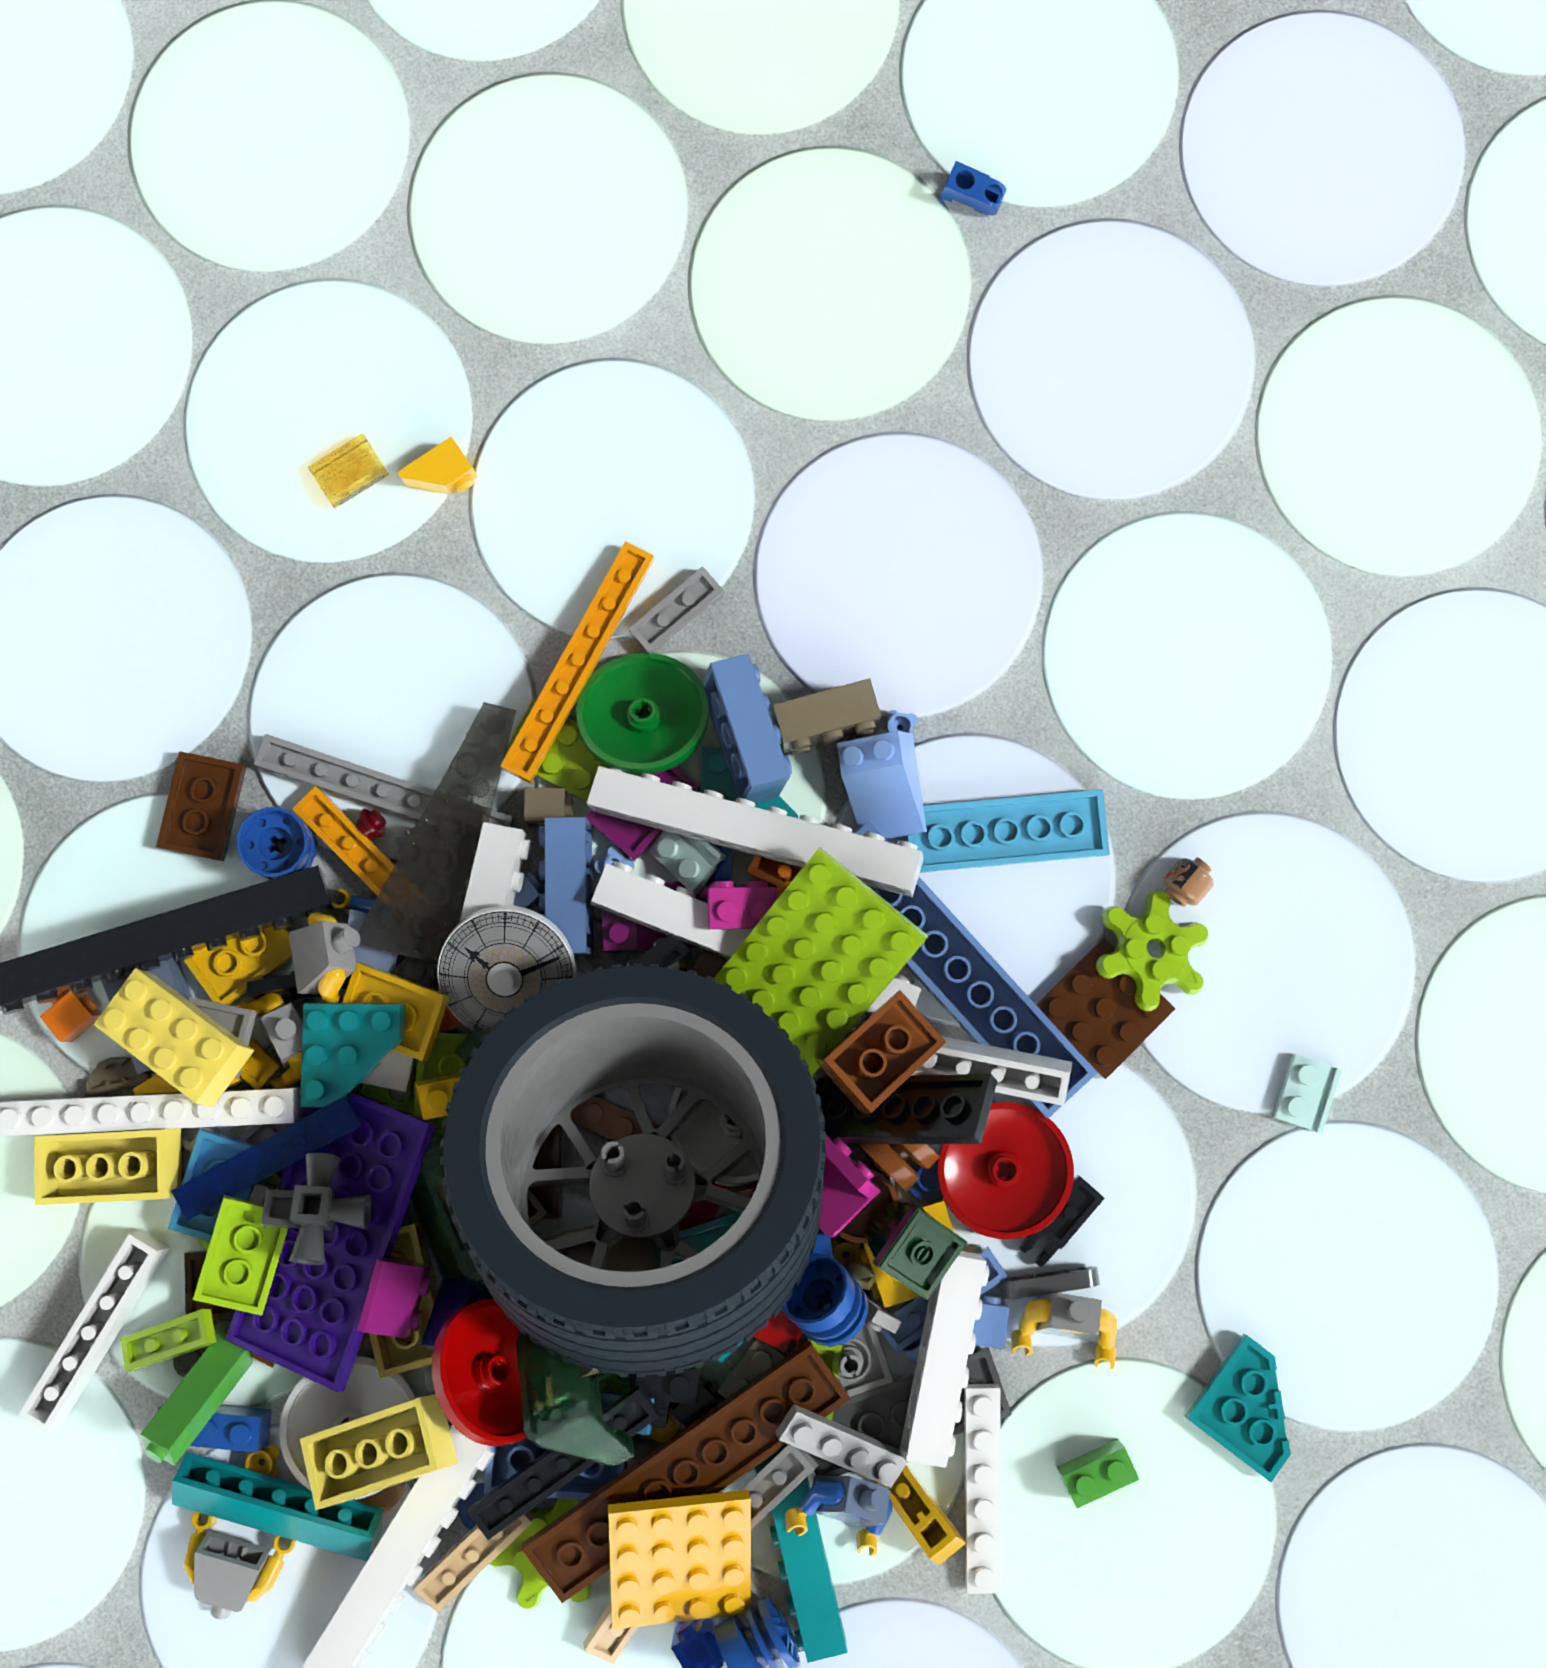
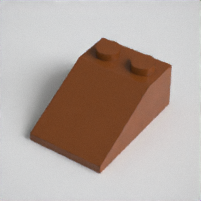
M899 990L818 1060L817 1064L862 1114H868L873 1112L934 1055L946 1041L902 991Z

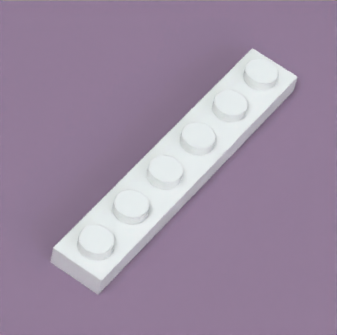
M967 1384V1387L964 1389L965 1589L967 1594L1001 1593L999 1384Z

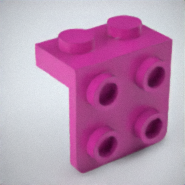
M718 881L708 885V889L700 892V899H707L708 930L754 929L776 902L777 887H767V881H748L747 884H741V887H734L732 881Z
M826 1135L819 1228L825 1235L833 1238L881 1190L870 1180L874 1176L870 1169L860 1160L855 1164L849 1157L852 1150L839 1137L833 1141Z

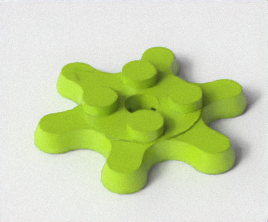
M1160 890L1152 891L1147 895L1145 912L1140 917H1132L1118 906H1109L1102 913L1103 924L1115 933L1118 944L1114 952L1104 954L1098 958L1096 969L1099 975L1107 979L1121 974L1132 977L1137 986L1135 1002L1143 1011H1152L1158 1007L1160 990L1166 984L1177 985L1187 995L1198 994L1204 985V979L1201 974L1191 967L1188 961V953L1192 948L1200 947L1207 942L1208 929L1203 924L1197 922L1184 927L1176 925L1169 915L1170 898L1165 892ZM1149 941L1160 943V958H1154L1148 953L1147 944Z
M556 1498L554 1503L548 1508H532L530 1512L534 1515L533 1522L490 1563L493 1567L511 1565L520 1571L522 1582L516 1593V1601L523 1609L529 1610L537 1607L544 1590L549 1585L522 1551V1543L577 1505L581 1500ZM592 1584L587 1585L570 1599L577 1603L588 1600L592 1593Z

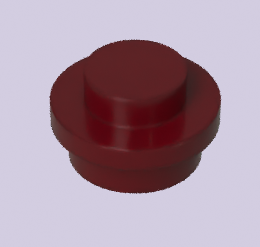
M363 809L359 812V818L355 822L358 829L367 838L374 840L376 837H383L386 834V820L378 811Z

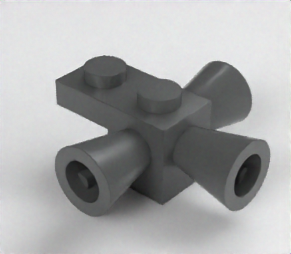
M307 1153L305 1155L307 1186L295 1185L294 1191L267 1189L261 1224L264 1227L300 1229L289 1261L306 1265L325 1264L323 1230L334 1231L335 1222L366 1230L371 1218L372 1200L370 1194L339 1198L332 1190L331 1184L341 1158L326 1153Z

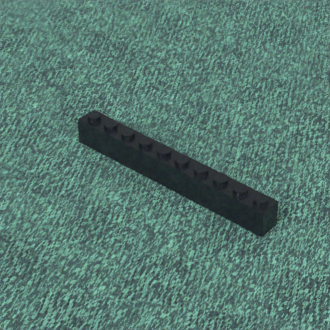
M317 865L1 962L0 1011L3 1012V1015L16 1013L25 1009L23 1004L37 1000L38 1004H43L58 999V993L70 989L72 993L93 988V982L105 979L106 983L124 979L127 977L126 972L135 968L143 971L154 970L161 966L160 961L170 958H173L174 962L186 960L194 956L193 951L207 947V951L218 950L228 946V940L240 937L241 941L250 940L260 936V930L273 927L275 931L293 926V920L306 916L308 920L310 914L314 912L327 915L326 910L333 908L323 872Z

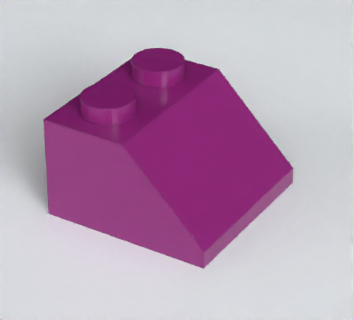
M395 1256L377 1259L357 1331L401 1338L412 1335L413 1330L417 1331L423 1316V1310L419 1309L422 1295H428L433 1276L428 1275L430 1266Z

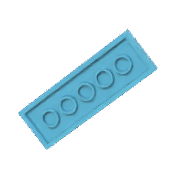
M1103 789L924 805L927 832L907 835V842L917 845V850L922 851L924 859L920 873L1110 855Z

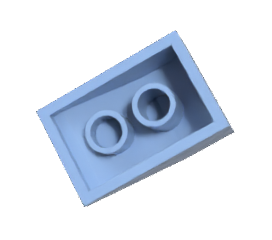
M894 731L837 743L841 776L859 829L869 821L885 839L927 832L913 734Z

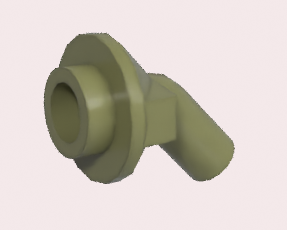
M851 1261L844 1266L856 1282L861 1285L862 1289L870 1290L875 1283L876 1276L868 1264L861 1261Z

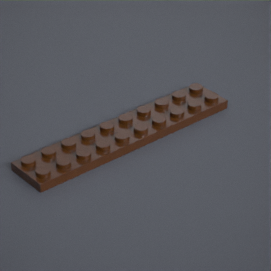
M809 1340L522 1543V1551L561 1603H563L610 1570L608 1504L719 1493L786 1445V1443L778 1440L775 1431L793 1404L826 1417L850 1400L849 1394Z

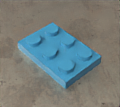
M206 1129L199 1130L168 1229L210 1242L224 1195L246 1201L249 1200L255 1183H257L267 1149Z

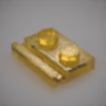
M363 433L308 466V469L334 509L390 475Z

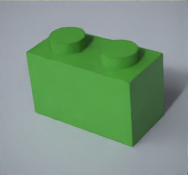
M1115 1439L1057 1466L1067 1492L1077 1509L1140 1480L1125 1446L1119 1439Z

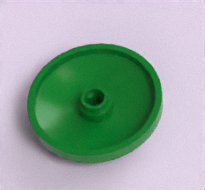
M633 653L611 660L591 675L579 695L576 719L585 747L600 763L608 768H615L631 775H641L643 773L656 774L679 765L699 747L709 723V705L703 684L697 675L685 664L662 654Z

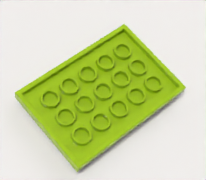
M820 847L715 976V979L721 985L723 983L730 985L732 991L737 994L744 993L749 997V1001L752 1004L757 1002L763 1007V1012L769 1017L773 1016L777 1020L779 1029L784 1028L789 1034V1040L799 1048L800 1059L806 1060L809 1066L808 1071L812 1077L820 1067L817 1061L844 1039L926 941L928 935Z

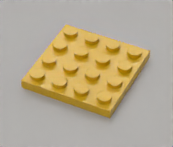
M749 1490L608 1504L612 1629L746 1614V1608L751 1606V1499Z

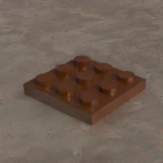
M1102 938L1036 1005L1098 1074L1106 1080L1176 1008L1160 994L1158 1007L1152 1011H1143L1135 1002L1137 986L1132 977L1121 974L1107 979L1099 975L1096 969L1098 958L1115 950L1105 938Z

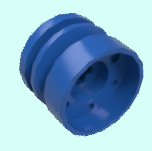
M265 807L253 812L243 821L237 833V850L241 861L251 871L271 880L310 868L317 855V840L313 830L295 813L281 807ZM278 840H281L284 843L287 842L283 846L285 852H283L282 854L278 851H274L275 849H277L276 842Z
M811 1254L809 1265L805 1269L798 1287H793L792 1296L782 1306L785 1315L816 1344L829 1347L844 1344L855 1337L865 1324L869 1311L867 1296L861 1285L856 1282L839 1261L830 1255Z
M768 1597L758 1601L761 1615L753 1605L746 1608L749 1626L746 1627L741 1619L734 1615L714 1627L718 1647L728 1668H766L768 1665L770 1668H785L783 1661L789 1668L801 1666L792 1630L783 1614L777 1610Z

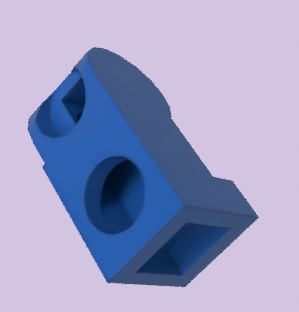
M955 161L940 198L949 202L955 200L972 207L982 214L993 216L997 214L1007 188L989 175Z

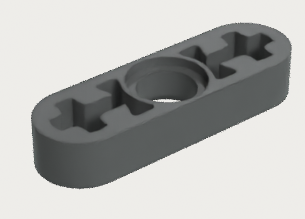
M1085 1266L1006 1278L1000 1284L1003 1299H1018L1053 1292L1058 1293L1091 1288L1100 1285L1097 1266Z

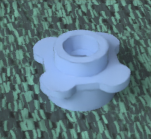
M890 710L886 714L888 722L882 734L894 731L912 734L918 719L913 713L905 714L898 713L896 710ZM897 725H902L903 729L898 730Z
M617 846L609 847L607 850L608 854L603 859L595 862V870L598 873H603L606 863L612 865L614 861L626 864L633 869L635 866L634 861L624 857L621 854V849Z

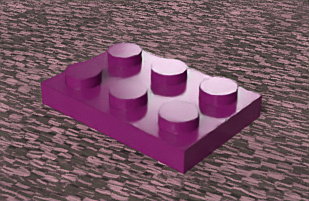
M677 766L660 773L651 774L659 777L661 783L672 785L673 781H678L690 785L692 791L698 792L700 790V786ZM592 809L585 816L634 862L663 831L597 813Z

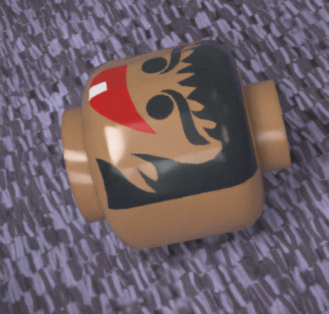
M1198 857L1194 860L1181 858L1164 877L1163 882L1166 887L1164 892L1181 907L1198 905L1214 886L1213 878L1209 874L1212 871L1211 867Z

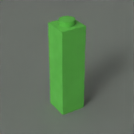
M221 1332L216 1336L217 1343L209 1345L140 1433L145 1446L144 1452L148 1457L158 1463L165 1460L174 1466L252 1365L253 1362L248 1350L225 1340L227 1335Z

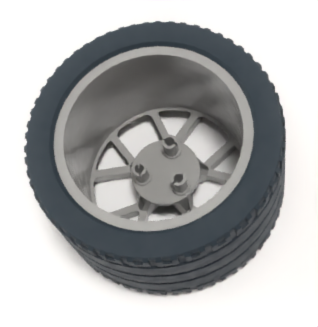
M633 963V966L621 967V964L612 965V968L603 969V967L595 968V971L585 974L579 972L573 978L566 979L565 977L558 980V984L549 988L547 986L539 990L540 993L534 997L530 995L525 998V1003L517 1009L513 1007L507 1012L508 1016L504 1020L499 1019L494 1024L495 1029L489 1035L485 1034L480 1040V1047L478 1049L474 1048L470 1054L471 1060L468 1065L462 1067L459 1073L461 1076L460 1081L455 1082L453 1086L454 1094L446 1107L448 1118L443 1119L442 1128L444 1133L443 1139L440 1141V1149L444 1155L440 1158L443 1177L442 1185L447 1194L445 1199L452 1221L499 1308L503 1309L505 1316L517 1326L519 1331L524 1335L526 1333L529 1334L531 1341L546 1349L548 1353L554 1356L559 1354L563 1361L580 1365L583 1369L589 1371L591 1368H595L602 1374H619L620 1377L636 1374L637 1378L655 1374L666 1376V1372L674 1370L677 1374L684 1372V1369L694 1366L696 1368L704 1366L703 1362L710 1359L714 1362L720 1359L721 1355L729 1351L732 1353L738 1349V1344L742 1341L746 1343L750 1341L754 1334L760 1329L763 1330L768 1325V1319L771 1316L776 1317L781 1307L791 1298L793 1287H798L801 1277L809 1265L810 1253L814 1251L821 1216L826 1132H824L825 1121L820 1096L815 1094L816 1083L808 1071L809 1066L805 1059H800V1050L797 1045H793L789 1040V1034L784 1028L779 1029L777 1020L773 1016L769 1017L763 1012L762 1006L757 1002L752 1004L749 1001V997L744 993L737 994L732 991L730 985L726 983L721 985L716 982L715 978L710 976L706 978L699 976L696 971H680L679 967L671 966L670 969L659 967V964L642 966L641 963ZM641 1083L665 1084L687 1090L686 1097L658 1129L652 1127L637 1086ZM616 1087L623 1088L628 1094L643 1134H634L606 1143L601 1149V1155L597 1159L572 1122L571 1111L580 1103L589 1098L596 1097L599 1093ZM703 1099H707L732 1119L741 1130L742 1139L735 1147L700 1173L691 1165L683 1150L670 1141L672 1134L681 1127ZM556 1125H561L585 1162L584 1166L535 1170L533 1164L543 1142ZM753 1152L759 1172V1182L752 1198L713 1185L722 1175L727 1174ZM589 1184L590 1199L595 1210L594 1228L545 1242L531 1230L527 1203L529 1187ZM707 1200L742 1213L723 1236L701 1252L680 1240L679 1223L687 1215L693 1202ZM624 1236L637 1239L650 1238L661 1252L659 1269L637 1272L603 1270L609 1248ZM595 1246L590 1266L562 1255L566 1252ZM675 1258H680L683 1260L682 1262L672 1265V1261Z

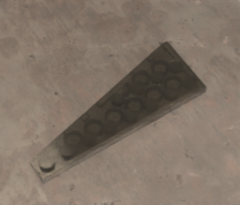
M486 702L483 703L442 781L435 790L431 801L402 850L392 872L385 881L381 892L369 910L358 932L361 938L358 946L438 965L441 950L448 936L461 922L460 918L483 822L489 823L502 771L500 765L506 755L516 710Z

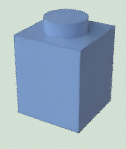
M982 1294L981 1317L979 1320H975L973 1333L976 1336L975 1345L1005 1349L1009 1306L1006 1302H1001L1000 1296Z

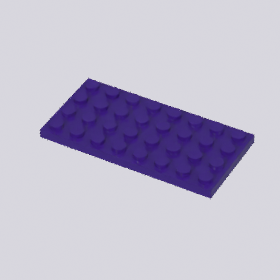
M351 1091L347 1095L348 1098L339 1107L305 1108L277 1190L294 1191L295 1185L307 1186L305 1158L307 1153L336 1155L341 1159L331 1188L339 1198L365 1194L371 1195L372 1209L368 1228L365 1230L335 1222L334 1231L323 1230L325 1264L306 1265L289 1261L300 1229L288 1228L263 1315L235 1310L225 1339L335 1392L344 1391L364 1335V1332L357 1331L376 1261L377 1259L390 1258L436 1125L355 1091Z

